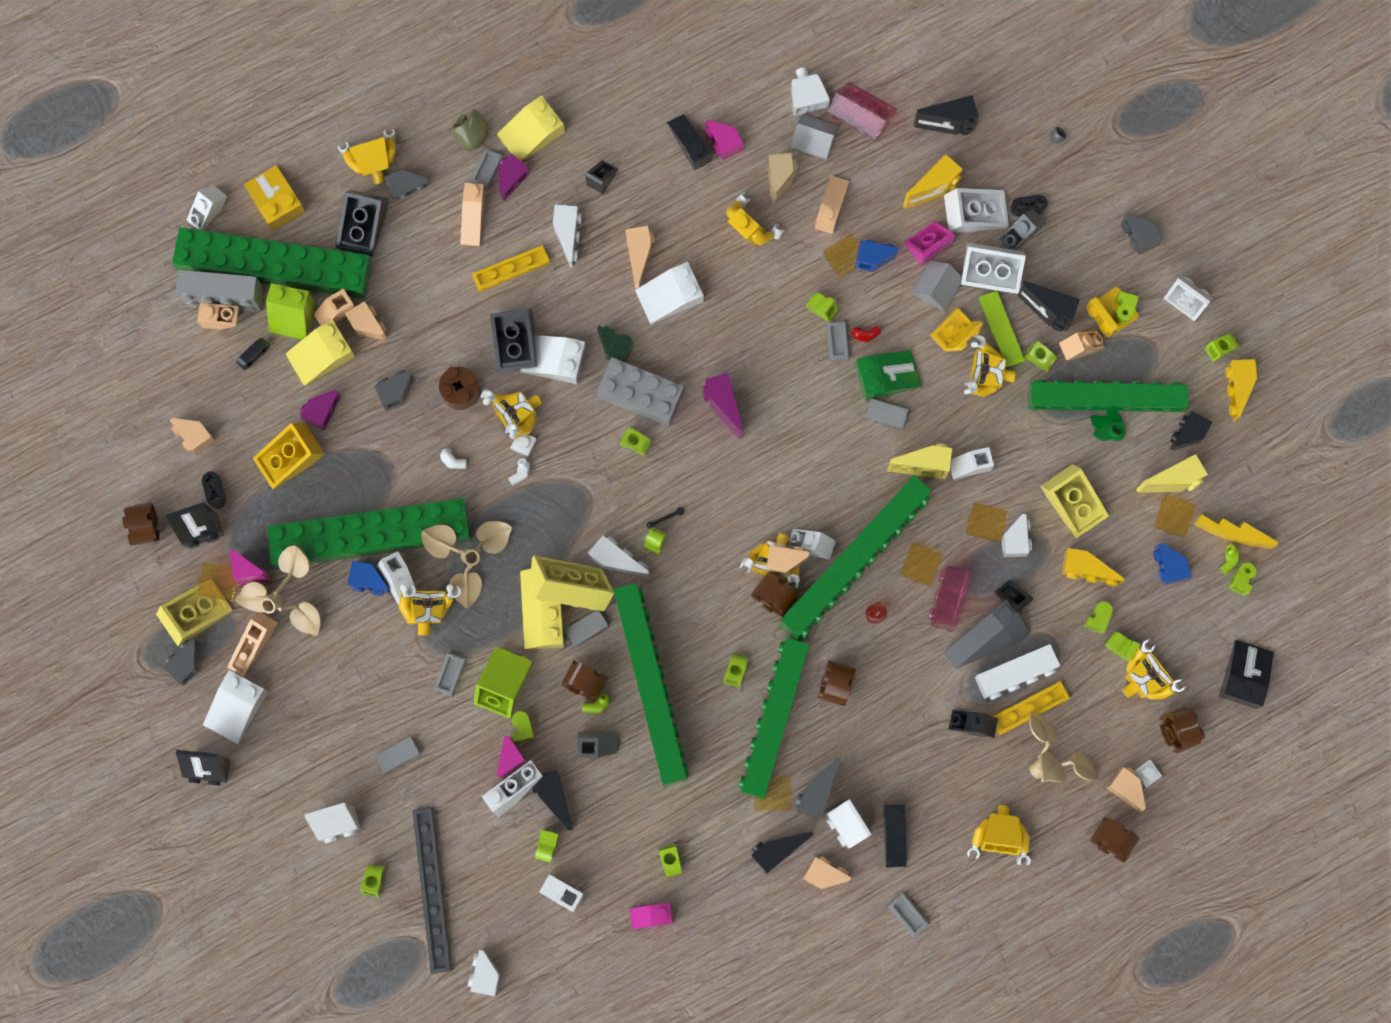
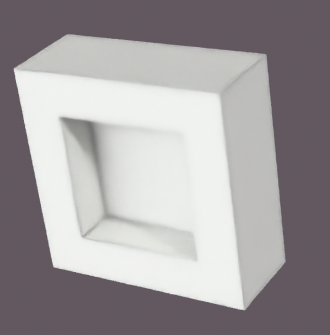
M528 434L520 435L513 441L511 450L529 457L537 439Z
M1148 760L1134 770L1137 773V777L1141 779V784L1144 788H1147L1162 777L1151 760Z

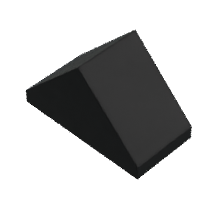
M601 160L586 173V183L589 187L603 194L618 169Z
M1011 580L995 591L1002 602L1007 600L1017 613L1033 600L1032 596Z

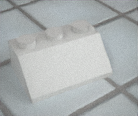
M967 243L961 284L1018 294L1026 258L1025 252Z

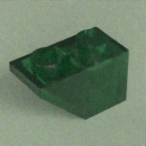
M599 325L597 331L606 359L611 360V358H615L626 363L634 348L632 339L625 334L620 336L614 333L615 331L608 326L602 327Z

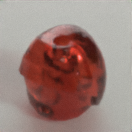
M879 602L868 606L865 611L867 621L873 624L883 622L887 617V608Z

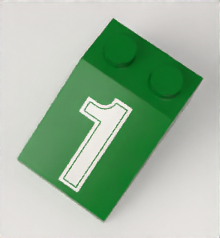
M911 350L874 354L856 359L855 368L865 401L921 387Z

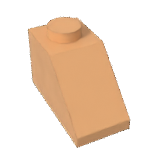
M1129 767L1120 768L1107 786V789L1138 812H1143L1146 807L1141 779L1137 777V773Z

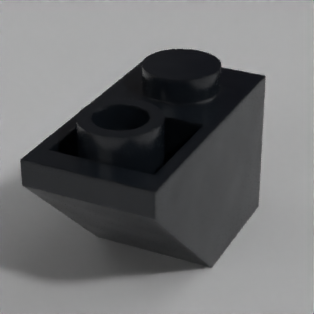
M1193 411L1187 416L1183 415L1178 424L1181 426L1179 432L1175 431L1170 439V442H1172L1170 449L1176 450L1200 443L1208 432L1212 421Z
M952 710L949 730L995 738L998 718L980 712Z

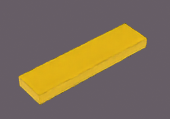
M541 245L472 273L479 292H482L550 264V260L544 246Z
M1059 681L994 715L993 717L998 718L996 731L999 736L1029 720V713L1040 715L1069 700L1070 697L1062 682Z

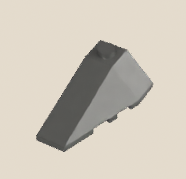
M1005 600L943 654L955 668H959L1015 646L1029 634V631L1020 615Z

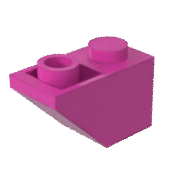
M712 120L706 121V129L704 131L709 140L712 139L714 143L713 149L717 156L720 155L722 160H725L743 151L744 144L735 127Z

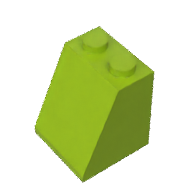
M271 283L266 299L269 332L303 340L310 334L314 319L313 314L317 308L316 302L309 291Z
M495 647L476 684L473 704L510 719L531 672L532 661L524 656L515 655L507 649Z

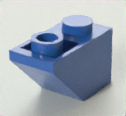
M868 239L861 240L855 268L874 272L894 260L899 248L894 247L892 244H879Z
M1163 543L1154 547L1153 556L1155 561L1159 563L1160 569L1158 574L1164 585L1187 581L1192 577L1186 557Z
M352 561L347 584L352 587L353 591L364 592V590L372 591L371 594L378 596L390 593V589L372 564Z

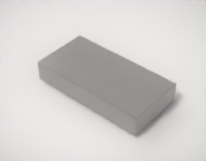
M485 148L470 183L484 184L485 190H488L500 166L499 163L503 159V155Z
M846 321L827 322L829 362L849 360Z
M871 398L865 418L903 429L908 409Z
M596 610L566 628L565 632L574 647L609 626L600 611Z
M447 653L433 690L453 697L466 659Z
M410 736L375 755L383 773L386 774L421 754Z
M904 893L887 905L913 938L929 926V923Z

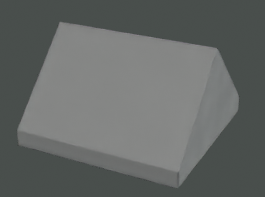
M802 114L797 123L790 149L827 160L839 125Z
M930 260L911 293L945 312L961 285L962 277L950 264Z

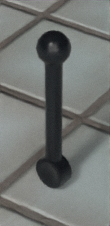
M679 507L677 511L653 522L648 521L646 527L651 529L654 525L676 515L681 516L684 514V509Z

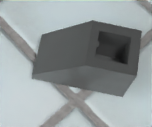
M403 169L384 176L393 197H398L399 200L409 196L408 192L416 189L417 192L426 188V183L429 182L428 178Z
M1032 209L1024 213L1003 234L1000 240L1008 249L1017 250L1032 238L1046 222Z
M1131 214L1124 215L1121 220V228L1124 233L1128 234L1130 245L1133 250L1137 251L1138 255L1158 246L1163 240L1154 222Z
M410 370L399 371L395 374L396 376L390 379L383 378L377 382L378 384L374 385L386 411L404 403L414 379Z
M193 639L185 641L180 646L181 650L175 655L169 656L165 661L166 664L163 666L178 684L182 686L198 673L199 643Z
M578 732V758H599L617 753L618 732Z

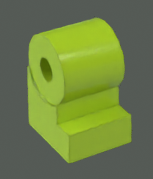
M1122 291L1118 293L1115 303H1119L1120 306L1114 313V318L1118 323L1126 324L1131 320L1139 296Z
M815 292L806 303V307L811 312L828 322L839 310L834 299L826 298L818 292Z
M1229 333L1210 342L1205 347V350L1212 362H1215L1238 349L1240 345L1234 335Z
M1039 341L1032 343L1023 355L1025 360L1031 361L1038 368L1046 372L1050 370L1057 359L1056 355Z
M628 427L618 445L645 456L652 441Z
M652 527L645 539L644 548L660 555L668 539L667 534Z
M1248 562L1240 565L1236 569L1227 588L1247 596L1253 588L1248 583L1256 575L1255 566Z
M1104 601L1098 603L1093 608V618L1089 616L1085 621L1084 627L1103 634L1113 612L1112 606Z
M1113 631L1105 646L1128 662L1133 658L1140 644Z
M733 653L723 683L740 688L749 658Z
M523 711L516 712L512 717V723L517 729V733L512 734L513 742L520 743L533 740L534 734L530 717Z
M541 829L535 859L551 863L560 835Z
M676 844L658 848L666 877L682 874Z
M367 865L360 887L363 895L380 898L385 873L384 866Z

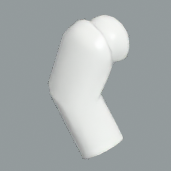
M448 448L442 450L440 458L448 468H467V459H456Z
M525 458L518 460L517 473L508 477L512 486L527 479L529 475L530 463Z

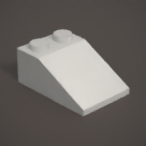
M956 188L944 195L948 230L951 232L966 233L1009 227L1004 190Z
M688 262L669 269L635 290L650 325L704 302L703 293Z
M1181 275L1164 299L1195 321L1210 303L1212 297H1210L1206 290L1195 286L1191 279Z
M535 335L537 367L521 369V372L577 384L586 350L585 342L565 337Z
M229 670L218 688L203 725L239 744L268 691Z
M345 802L305 814V819L318 841H324L325 844L336 841V837L344 835L345 838L356 835V831L361 829L355 807Z

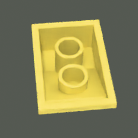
M541 95L525 106L497 133V136L508 151L523 162L563 135L565 129L562 121Z
M333 319L316 328L286 353L287 358L304 386L311 384L355 358Z
M936 444V446L932 445L893 458L889 462L887 472L946 479L950 471L952 448H948L946 444Z
M1195 454L1145 480L1136 490L1138 493L1183 492L1186 489L1190 492L1204 483L1203 479L1208 474Z
M1073 464L1041 485L1049 502L1076 538L1109 517L1082 469Z
M210 578L161 605L156 615L177 646H180L185 641L193 639L233 610Z

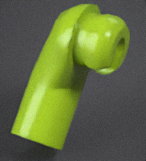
M1231 544L1225 548L1226 562L1219 568L1225 575L1239 563L1238 549L1235 545Z
M601 694L595 703H583L582 712L602 713L610 704L609 696Z

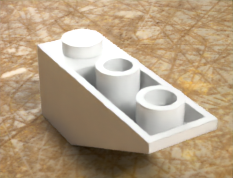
M555 205L553 216L554 230L569 266L573 267V262L577 261L578 257L575 243H579L580 239L577 225H581L582 213H579L578 206Z
M602 535L588 552V556L603 569L644 577L649 576V571L647 570L649 567L640 560L636 562L632 559L633 555L627 549L621 550L617 547L618 543L610 536L606 538Z
M397 551L381 559L377 568L399 605L402 594L400 586L404 584L408 589L409 584L411 583L414 586L406 564Z
M530 760L484 794L482 798L497 817H500L516 805L542 778V774Z

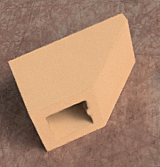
M342 289L328 297L313 315L320 326L332 319L336 324L346 318L345 312L354 308V305L345 290Z
M364 301L345 312L346 317L358 335L380 340L387 339L384 334L387 330L382 321H376L375 316H377V313L372 305L368 307Z
M200 303L197 322L202 328L222 330L237 326L239 306Z
M1098 331L1078 332L1059 343L1066 360L1079 359L1105 348L1102 336Z
M177 418L170 419V422L173 424L171 427L172 431L177 437L181 435L184 439L182 444L188 452L192 450L197 455L215 442L201 422Z
M783 544L770 545L766 572L787 575L808 560L810 552H807L802 547L789 549Z
M820 856L819 859L816 857L813 859L803 880L819 889L848 882L851 877L848 876L849 872L840 866L837 869L830 866L831 861Z

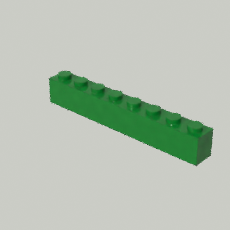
M1034 380L1028 387V410L1185 412L1188 409V385H1182L1181 382H1172L1170 385H1165L1162 382L1143 384L1141 381H1134L1131 384L1113 381L1109 384L1104 383V381L1084 383L1082 380H1075L1072 383H1065L1064 380H1054L1052 383L1045 382V380Z
M787 637L785 642L781 641L778 650V653L781 654L780 661L775 660L772 672L776 673L775 678L769 681L767 691L770 692L768 699H764L761 708L762 711H765L763 719L758 718L755 728L759 730L757 738H752L750 749H753L751 757L747 756L744 768L748 770L745 777L741 776L738 786L742 788V794L762 800L765 798L809 644Z

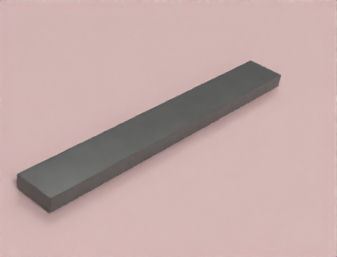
M433 808L412 810L431 974L452 971L434 810Z

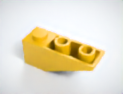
M1255 359L1232 360L1225 368V376L1229 379L1227 395L1231 399L1229 415L1232 416L1233 422H1236L1241 417L1257 380Z
M1068 548L1065 551L1062 574L1067 575L1066 578L1078 580L1079 577L1085 578L1090 583L1103 581L1106 582V585L1115 587L1124 582L1122 576L1090 552Z

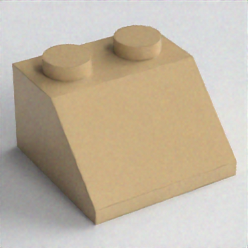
M792 153L768 155L767 170L772 205H775L792 185L793 178H796L797 165L796 159L792 160Z

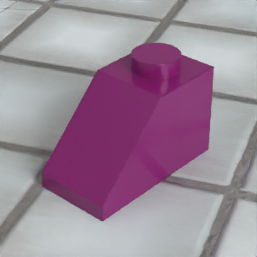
M512 153L508 157H504L499 163V189L503 201L530 175L529 168Z
M333 390L309 399L307 404H304L300 410V418L303 422L325 431L341 398L340 393Z

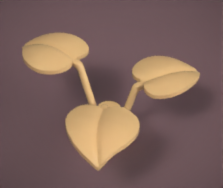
M499 521L483 523L476 531V537L481 541L478 543L476 550L468 548L464 551L452 546L456 541V535L451 527L441 524L423 529L422 542L429 554L436 558H445L451 549L461 554V560L467 564L464 574H455L449 582L453 586L452 591L456 589V586H459L461 594L454 599L464 608H469L476 601L482 588L480 576L474 572L468 574L469 569L479 562L481 546L483 545V549L488 553L496 554L501 552L508 543L512 530L510 525Z
M292 545L280 554L278 560L279 568L281 571L288 573V576L277 590L267 595V589L263 584L252 581L242 588L235 602L246 609L258 613H273L277 609L282 611L283 609L294 608L290 613L292 625L301 632L317 636L321 628V616L318 609L312 603L303 601L299 606L296 604L282 605L283 598L279 594L281 589L292 575L301 578L310 569V563L305 553L297 545Z
M1028 714L1029 725L1033 735L1039 741L1046 743L1042 752L1037 756L1038 760L1029 767L1031 774L1035 778H1041L1042 782H1063L1066 780L1064 766L1072 764L1074 772L1082 779L1088 781L1097 780V773L1092 761L1082 752H1074L1072 754L1073 760L1063 763L1058 762V759L1047 751L1050 742L1056 741V732L1047 719L1038 714Z

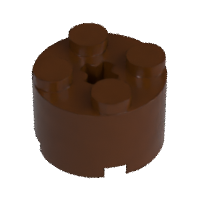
M450 367L440 378L439 391L449 407L456 410H464L473 406L478 401L480 386L475 374L465 367ZM463 386V389L456 390L457 387Z
M152 502L124 508L125 517H122L124 528L129 530L128 542L130 546L160 540V530H156L157 523H159L154 505H151Z
M767 572L750 596L757 602L761 601L764 610L769 613L774 612L777 616L783 618L796 601L798 593L786 582L782 583L779 581V577Z
M573 660L561 686L595 703L599 699L609 678L602 673L601 675L598 674L593 668Z
M828 660L825 675L821 680L818 698L845 706L856 668Z
M1182 707L1160 716V720L1163 719V724L1160 725L1162 736L1168 747L1173 746L1175 750H1172L1174 753H1180L1200 745L1202 739H1205V733L1199 727L1197 713L1193 708Z
M1104 817L1091 837L1090 842L1096 845L1102 853L1106 855L1112 853L1115 855V859L1125 863L1140 838L1133 831L1130 830L1129 832L1126 830L1125 826L1119 822Z

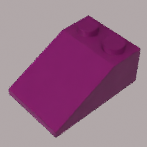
M728 373L706 378L705 385L702 386L705 402H709L710 408L738 439L742 438L743 427Z

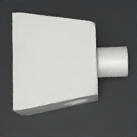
M805 67L796 70L798 78L793 79L791 82L794 116L829 108L830 99L817 74L809 76Z

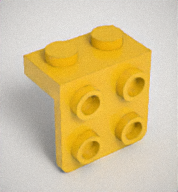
M1118 287L1113 288L1098 299L1097 297L1093 298L1086 306L1088 314L1094 318L1100 330L1108 338L1139 317L1135 310L1133 317L1128 323L1120 324L1115 320L1114 313L1120 306L1119 303H1115L1116 297L1121 291Z
M955 308L930 336L944 352L961 351L968 345L967 341L971 337H975L981 332L982 329L980 327L984 323L982 321L971 322L959 308Z

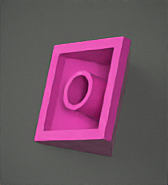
M934 221L906 240L904 244L922 266L952 246L955 235Z
M233 549L230 551L233 580L239 585L245 586L252 581L264 583L272 579Z
M505 735L497 776L500 779L507 778L527 763L512 739Z

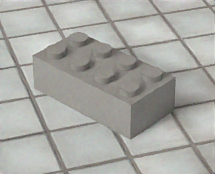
M179 270L176 294L189 307H197L200 303L239 306V309H243L246 312L261 310L264 288L257 277Z
M611 358L596 393L597 398L669 427L683 396L684 386Z

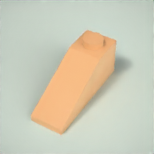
M831 175L816 219L815 229L833 234L849 185L848 180Z
M464 184L461 245L480 247L486 197L484 184Z
M648 226L625 229L635 289L641 286L652 250L651 243H655L653 231L649 232Z
M262 612L251 618L227 667L244 678L268 643L278 623Z

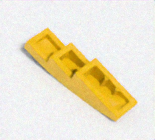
M1201 514L1193 524L1210 534L1250 547L1273 549L1279 543L1245 522L1237 527L1224 518L1216 523Z

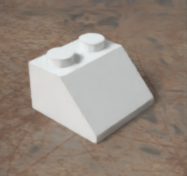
M850 799L826 814L828 816L826 822L832 830L836 829L839 834L837 839L842 847L846 846L849 849L871 835Z

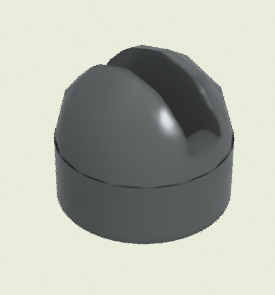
M1060 127L1054 128L1050 133V140L1053 143H1061L1067 138L1066 133Z

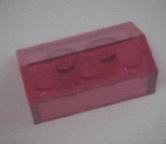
M848 82L836 93L828 113L832 114L833 118L848 123L851 128L862 131L868 138L877 140L887 128L897 109Z
M947 566L945 571L941 570L938 579L941 582L940 589L935 590L933 600L936 601L935 607L930 608L927 618L930 620V626L953 632L957 627L973 569Z

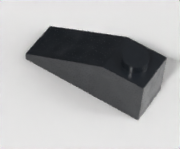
M684 114L667 122L694 171L711 162V154Z
M554 770L543 773L542 778L532 787L533 793L538 794L539 798L569 831L573 830L558 771Z
M905 804L884 805L883 825L886 868L906 867Z
M810 831L767 841L765 844L760 842L752 848L754 853L751 856L761 869L768 874L814 834Z

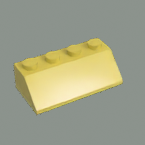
M535 555L532 558L530 589L535 599L550 601L556 604L572 605L573 607H583L590 610L605 611L614 595V591L602 568Z
M531 569L520 571L525 650L565 647L562 604L535 599L530 589Z

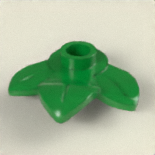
M1107 410L1105 417L1091 415V425L1096 429L1093 436L1098 440L1108 441L1111 439L1113 441H1121L1125 437V426L1122 424L1121 416L1116 411Z

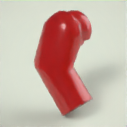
M876 325L869 331L855 327L851 333L854 339L867 343L882 332Z

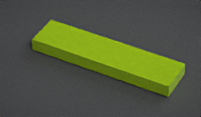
M994 291L979 296L978 300L999 353L1006 359L1005 368L1024 363V357L998 292Z

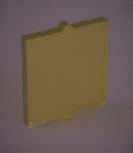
M849 235L823 251V254L830 263V267H833L840 278L856 269L855 263L859 245L852 235Z
M1164 495L1154 527L1167 531L1168 534L1172 533L1185 538L1196 505L1182 501L1181 498L1176 499Z
M973 503L971 515L968 517L969 523L966 535L1000 543L1002 531L1006 527L1004 523L1007 511Z
M912 543L900 575L913 580L914 583L919 582L930 587L942 554L929 550V547L924 548Z
M203 562L201 576L198 578L200 581L198 595L233 601L237 583L233 580L232 568Z
M771 777L764 800L754 797V810L790 811V796L792 794L790 792V777Z

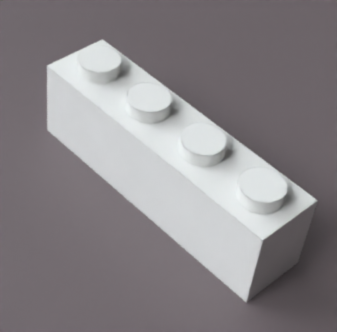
M1051 644L978 674L975 679L984 699L990 697L991 700L1001 697V692L1008 690L1010 693L1019 689V684L1026 682L1029 685L1038 681V676L1045 674V677L1057 673L1056 669L1060 667V664Z

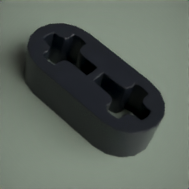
M1042 195L1019 197L1013 200L1010 210L1016 217H1021L1032 209L1041 214L1045 211L1048 201ZM1036 201H1039V203L1042 204L1041 208H1038L1037 205H1034ZM1018 203L1020 204V206H1027L1023 207L1022 211H1019L1018 208H1015Z
M259 338L240 355L236 363L243 370H247L267 352L270 344L264 338Z
M207 472L202 477V485L207 503L212 508L220 509L226 503L221 478L215 472ZM209 477H213L214 479H216V481L213 482L214 488H212V486L209 483H207L208 481H210ZM214 492H216L218 497H221L218 500V504L212 501L215 498Z

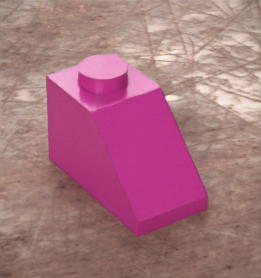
M670 902L630 909L632 929L673 923Z

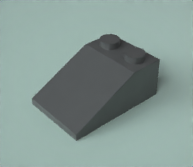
M836 758L805 789L803 794L799 793L795 803V807H798V813L819 820L822 818L841 759Z

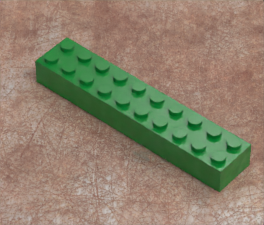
M179 227L172 265L177 271L185 270L257 277L259 282L271 285L272 283L331 294L344 289L348 296L365 299L372 260L369 255Z
M913 475L780 620L779 626L794 640L798 641L800 638L804 640L811 632L810 627L813 624L817 626L824 618L825 610L830 611L839 600L837 597L839 595L843 597L852 586L850 583L853 580L857 582L862 577L865 571L864 568L866 566L870 568L877 560L879 551L883 553L892 542L890 539L892 537L896 539L905 528L903 525L905 523L909 525L915 519L918 513L917 510L920 509L922 511L931 499L929 495L932 490Z
M464 498L267 526L271 565L275 569H280L278 564L280 554L292 545H297L302 549L310 564L425 548L422 542L423 529L441 524L447 525L454 530L456 535L455 543L471 541L467 503Z
M637 583L615 588L613 590L663 788L687 782L686 777L689 776L687 763H682L681 757H684L682 743L678 744L676 740L677 737H680L677 723L672 724L671 718L675 717L672 704H667L666 700L670 698L667 684L663 685L661 681L665 677L662 665H657L656 660H660L657 645H652V641L655 640L652 626H647L650 617L647 607L642 606V603L645 602L643 590L638 588Z

